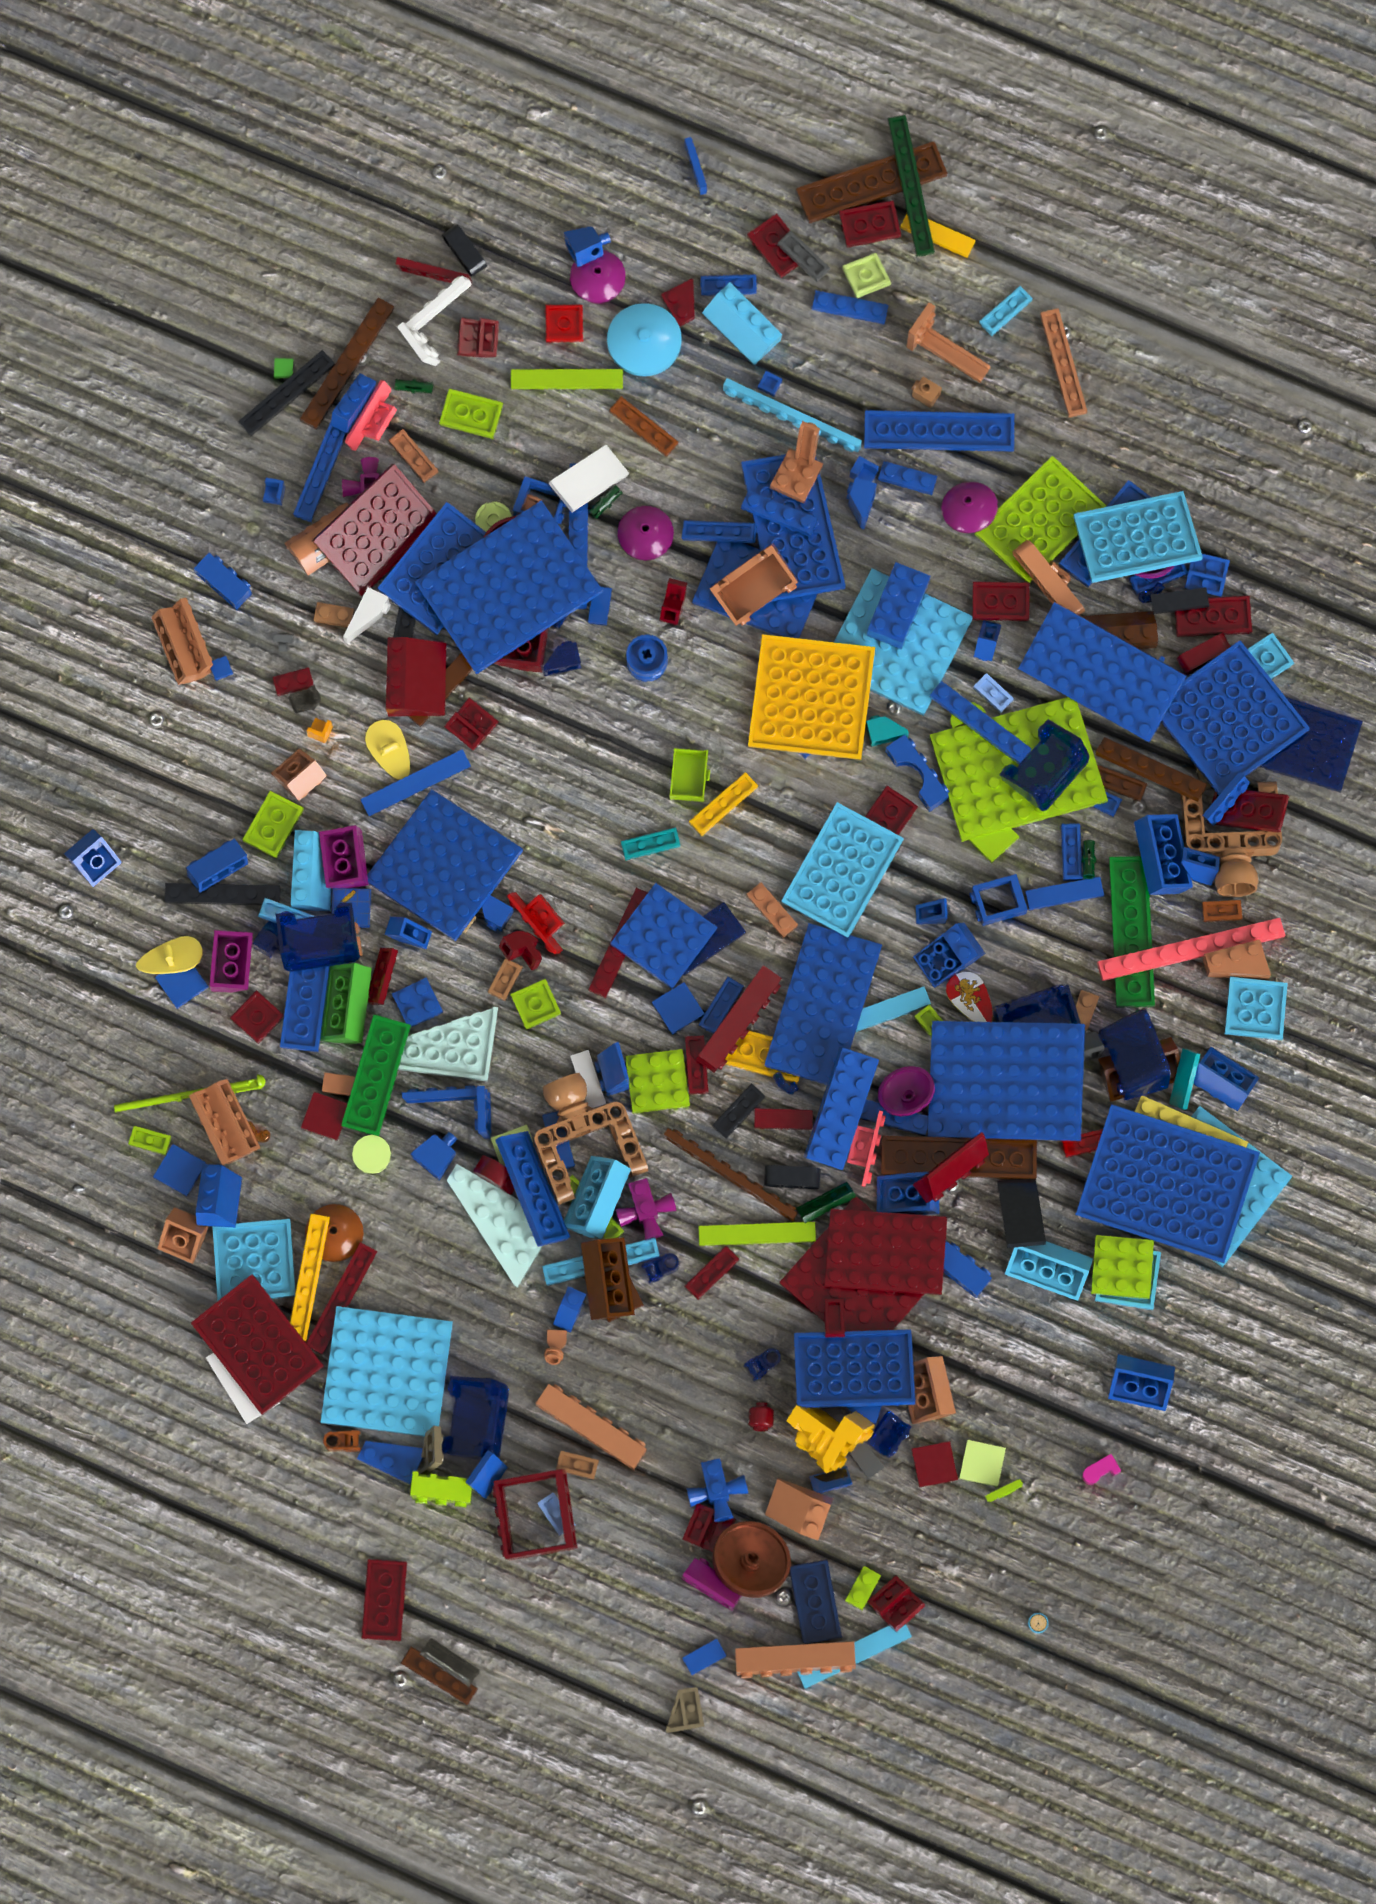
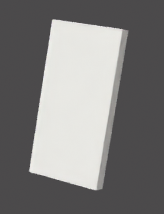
M605 445L551 480L549 485L568 509L574 512L627 477L629 472L609 447Z
M214 1353L207 1356V1361L246 1424L261 1416V1413Z

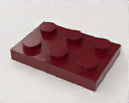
M894 201L839 211L847 248L901 237Z
M775 214L749 232L747 237L781 279L799 265L777 245L790 232V229L779 215Z
M973 582L972 620L1029 621L1030 583Z

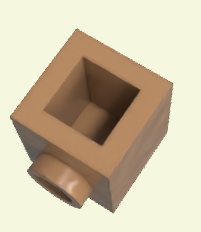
M923 376L920 381L916 380L912 386V397L931 409L941 395L942 387Z

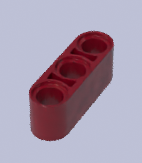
M1221 633L1184 652L1176 660L1184 674L1189 675L1201 669L1230 648L1231 645L1224 633Z

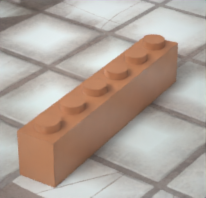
M548 1384L536 1402L538 1408L632 1470H635L647 1452L644 1442L638 1438L635 1440L628 1437L629 1433L621 1427L616 1429L612 1426V1421L604 1416L601 1419L595 1415L596 1411L589 1406L583 1407L579 1404L580 1400L573 1395L566 1396L563 1394L564 1390L558 1385L554 1384L551 1386Z
M854 1642L735 1648L737 1676L741 1675V1678H752L753 1675L761 1674V1677H771L774 1673H780L781 1676H791L792 1672L799 1671L801 1675H810L812 1671L820 1670L821 1674L832 1673V1670L840 1669L842 1673L852 1672V1669H856Z

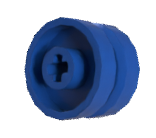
M648 634L640 635L631 641L626 651L627 669L630 674L637 680L644 682L654 681L663 675L667 668L668 655L667 648L662 640Z

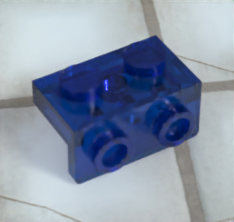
M887 1410L873 1430L874 1433L871 1438L865 1442L882 1456L890 1458L896 1454L902 1440L908 1437L912 1426Z

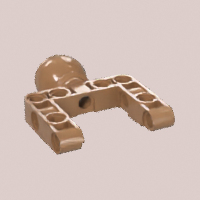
M1276 781L1257 782L1259 792L1278 794ZM1181 795L1184 846L1220 857L1219 872L1214 879L1218 894L1226 897H1242L1254 893L1257 890L1259 881L1257 871L1250 863L1252 861L1251 857L1277 854L1282 843V832L1261 830L1205 833L1204 817L1202 816V796L1197 802ZM1192 808L1195 809L1197 812L1191 813L1188 811V809ZM1252 841L1255 842L1257 845L1251 846L1248 844V842ZM1273 841L1276 843V845L1272 846L1269 845L1267 842ZM1216 843L1219 847L1214 848L1210 844ZM1191 844H1197V845H1199L1200 847H1199V848H1193V847L1191 846Z
M580 1073L562 1077L542 1087L546 1102L553 1109L559 1111L557 1113L559 1118L556 1124L536 1132L533 1137V1145L558 1205L574 1200L576 1197L571 1188V1180L563 1160L561 1161L557 1152V1145L609 1126L623 1164L631 1169L628 1176L632 1178L648 1171L646 1160L623 1104L612 1102L596 1109L589 1107L588 1103L584 1101L587 1096V1084ZM617 1108L620 1111V1116L613 1117L610 1109ZM592 1116H601L602 1123H594L592 1120ZM558 1128L564 1129L566 1136L559 1137L556 1134V1130ZM545 1135L548 1138V1143L541 1144L538 1141V1136ZM631 1144L634 1147V1152L627 1153L624 1146ZM559 1171L562 1174V1179L555 1180L552 1177V1173Z

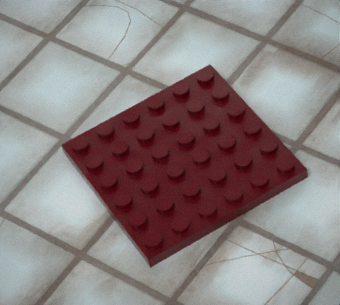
M857 1196L844 1208V1210L874 1212ZM829 1227L779 1282L781 1286L824 1323V1299H844L845 1332L894 1330L925 1295L919 1293L825 1287Z

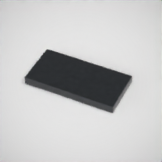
M1036 1179L997 1181L1007 1248L1046 1245Z

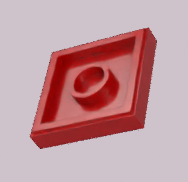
M583 304L545 305L546 342H583Z

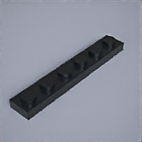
M321 350L238 421L239 425L250 436H253L333 368L335 363Z
M165 883V903L262 905L264 898L280 903V885L214 884L200 893L194 884Z

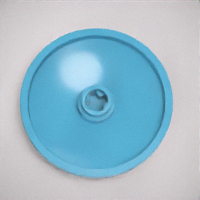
M635 304L623 309L614 317L607 333L608 351L613 361L627 373L636 376H652L665 371L675 362L681 349L682 337L676 319L667 310L654 304Z

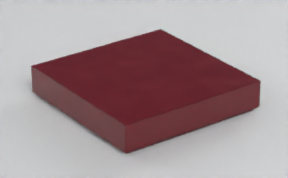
M256 990L230 1019L259 1044L284 1018V1015Z
M314 1092L301 1129L338 1141L343 1128L341 1125L348 1103Z
M950 1441L911 1449L919 1488L958 1480Z

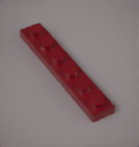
M636 887L612 940L648 892ZM609 944L588 989L590 992L605 999L626 957Z
M360 1242L307 1341L308 1346L313 1351L321 1355L324 1354L332 1339L336 1306L349 1307L378 1251Z

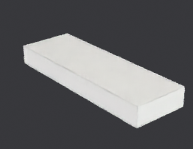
M589 1050L571 1055L570 1058L575 1073H580L587 1084L585 1102L594 1109L606 1105Z

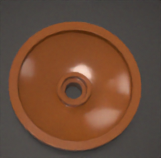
M330 1204L316 1210L313 1214L330 1217L322 1260L340 1262L352 1257L360 1242L362 1243L364 1236L363 1225L359 1216L349 1207L340 1204ZM309 1220L307 1222L305 1229V1237L307 1235ZM336 1228L337 1232L335 1234H331L330 1229Z

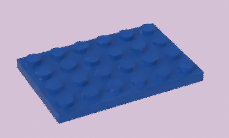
M446 502L379 585L377 590L388 596L392 602L437 636L444 626L415 582L481 540L486 532Z
M717 542L692 604L729 617L710 588L758 554L760 549L738 542ZM818 594L770 601L749 616L751 620L746 624L776 636L800 638Z
M911 1330L846 1331L845 1337H825V1332L794 1333L797 1406L803 1408L915 1405Z

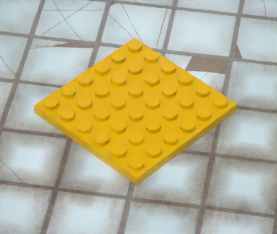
M762 634L748 747L861 760L875 647Z

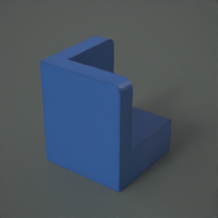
M859 456L850 470L849 477L854 480L857 477L873 482L878 473L879 466Z
M265 478L266 487L263 502L282 505L285 493L284 481Z

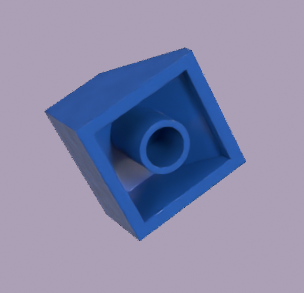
M855 477L854 483L850 482L846 499H849L848 506L861 529H865L876 495L877 483Z
M94 829L64 853L92 887L122 863L102 836Z

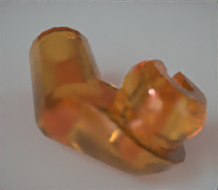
M252 1121L248 1122L257 1142L265 1143L269 1141L271 1134L268 1130H256Z

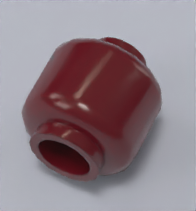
M756 1403V1406L749 1409L748 1425L753 1428V1431H768V1428L774 1425V1410L768 1407V1403Z

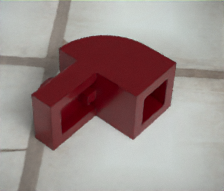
M669 578L659 621L678 625L686 598L687 582Z
M512 932L503 936L499 944V948L508 961L522 956L531 971L537 969L542 960L540 951L535 948L538 939L528 932Z
M483 1155L473 1172L511 1195L515 1189L506 1166Z

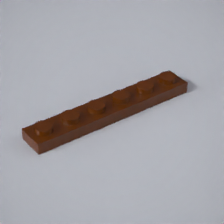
M1106 737L1103 738L1096 750V756L1198 802L1206 789V783Z

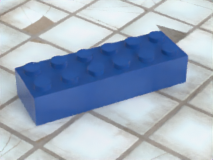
M839 1047L803 1156L804 1158L840 1170L844 1169L879 1059Z

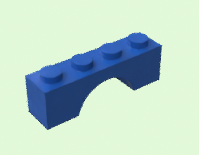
M904 734L888 745L885 752L896 767L909 766L918 771L923 780V787L919 792L918 798L930 812L948 800L949 790L944 783L940 784L935 770L927 766V760L924 755L916 751V745L913 740L907 738Z

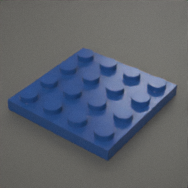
M655 883L610 945L673 989L718 927Z

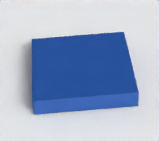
M195 967L188 971L159 974L155 977L176 1009L209 988Z
M685 982L652 1001L654 1008L672 1035L705 1015Z
M172 1144L153 1178L187 1197L201 1174L202 1164L207 1163Z
M488 1450L465 1483L486 1499L493 1490L494 1481L500 1480L508 1466Z

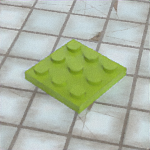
M683 1049L625 1056L632 1114L690 1107Z
M1095 1235L1091 1294L1150 1299L1154 1240Z

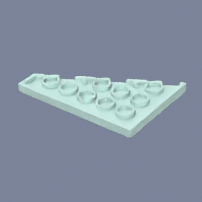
M498 1007L477 1012L471 1016H465L450 1023L438 1025L432 1029L423 1030L408 1036L399 1070L488 1082Z
M456 1164L447 1182L513 1285L518 1288L543 1246L537 1247L518 1199Z

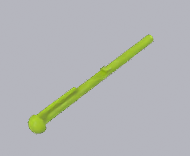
M257 1074L255 1079L230 1083V1086L234 1093L261 1089L265 1086L266 1080L262 1075ZM205 1088L116 1104L114 1109L115 1112L173 1101L180 1102L182 1101L181 1099L190 1098V1094Z

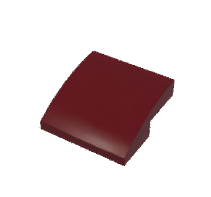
M461 318L459 320L457 355L483 358L496 357L499 321L484 318L480 320Z
M468 698L444 727L474 751L500 721L472 698Z
M697 1504L682 1540L713 1553L714 1545L725 1529L735 1524L736 1519L732 1518L723 1522H715L714 1509Z
M897 1576L892 1578L867 1601L895 1632L900 1630L925 1607L924 1602L912 1593L909 1586Z

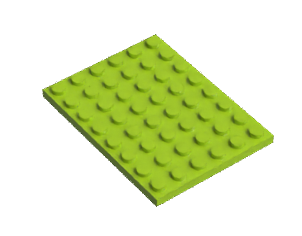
M1069 697L992 717L994 721L1032 749L1020 765L967 725L929 735L943 783L949 790L948 799L961 842L1108 802L1078 703Z

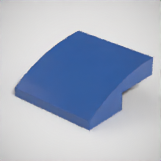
M1202 554V560L1190 562L1185 589L1206 587L1207 594L1222 597L1230 560Z

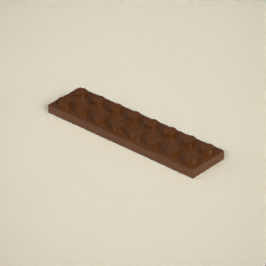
M935 141L913 148L921 185L947 176L948 173ZM895 155L796 188V193L809 224L839 214L841 210L856 208L902 192Z
M882 1136L881 1175L930 1171L971 1138ZM985 1139L989 1155L984 1158L985 1163L977 1169L973 1167L970 1170L971 1174L966 1177L1036 1179L1037 1140Z

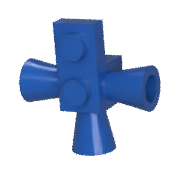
M720 1458L702 1462L701 1467L706 1487L686 1488L690 1507L709 1499L710 1505H714L715 1522L732 1519L734 1516L727 1504L729 1494H748L745 1476L742 1475L726 1482Z

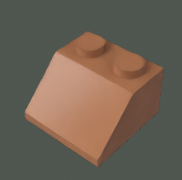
M301 749L294 752L271 773L288 793L298 801L306 797L315 786L321 784L323 779L327 777L318 763Z
M174 1207L166 1218L157 1249L193 1264L206 1237L209 1226L197 1225L196 1216Z

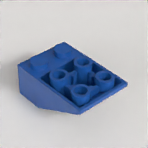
M956 923L914 955L913 958L932 986L936 988L973 964L986 953L966 924Z

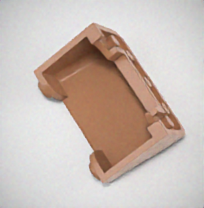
M772 543L711 586L710 590L736 626L738 624L743 626L751 620L749 616L785 591L790 593L796 589L798 580L774 543Z

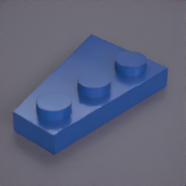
M365 1441L357 1460L410 1485L413 1471L417 1472L423 1460V1457H421L423 1448Z

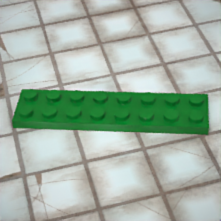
M1141 856L1109 857L1113 956L1118 957L1151 949L1150 895ZM1153 969L1115 978L1116 1008L1155 1007Z

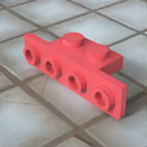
M380 380L375 387L370 399L345 439V443L353 451L357 450L364 436L379 441L397 411L394 406L384 403L392 390L384 380Z
M880 1110L875 1129L857 1126L847 1159L849 1164L866 1167L861 1185L863 1187L866 1186V1183L870 1184L872 1172H869L870 1165L875 1164L877 1154L873 1152L875 1146H879L881 1135L878 1134L879 1127H883L886 1116H883V1111Z

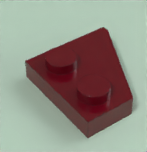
M692 278L661 294L663 302L670 314L676 319L679 327L695 319L694 281Z

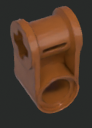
M361 1431L328 1432L323 1438L324 1447L328 1451L359 1452L361 1451L359 1447ZM329 1437L337 1438L338 1442L335 1446H329L326 1443Z

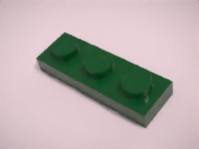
M845 1182L797 1207L796 1210L803 1222L807 1223L831 1211V1209L849 1202L856 1195L848 1182Z

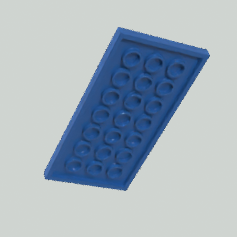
M786 454L741 462L747 492L750 490L818 518L815 528L809 537L752 514L753 522L757 524L756 535L760 552L774 543L798 580L796 589L790 593L787 591L781 593L771 602L842 590L846 587L820 473L804 504L770 489V485Z
M1056 602L1053 603L1018 668L1147 742L1152 740L1187 676Z
M808 924L764 1067L827 1085L839 1047L851 1049L882 944L851 935L847 938L834 930Z

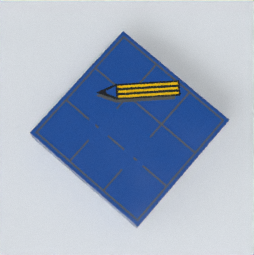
M333 888L331 924L341 926L342 923L354 921L359 924L360 928H370L371 889Z

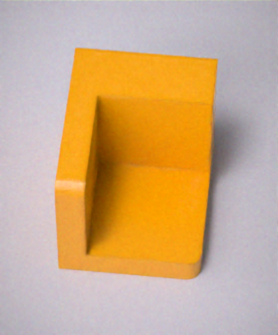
M315 718L311 728L308 727L306 730L308 737L326 743L333 728L332 721L327 720L325 722Z

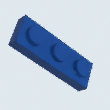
M883 461L878 480L932 495L938 476Z
M1238 772L1202 815L1209 824L1214 826L1223 818V814L1235 804L1239 795L1247 790L1250 784L1248 779Z

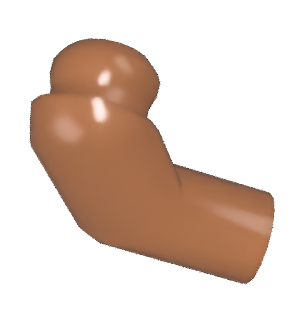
M1051 561L1049 563L1063 582L1068 585L1071 581L1070 574L1060 568L1054 561Z

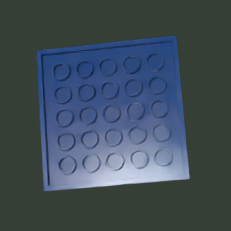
M1241 640L1183 681L1161 721L1218 795L1222 793L1238 772L1246 777L1310 730V727Z
M431 789L367 874L368 883L456 942L521 855L523 849Z

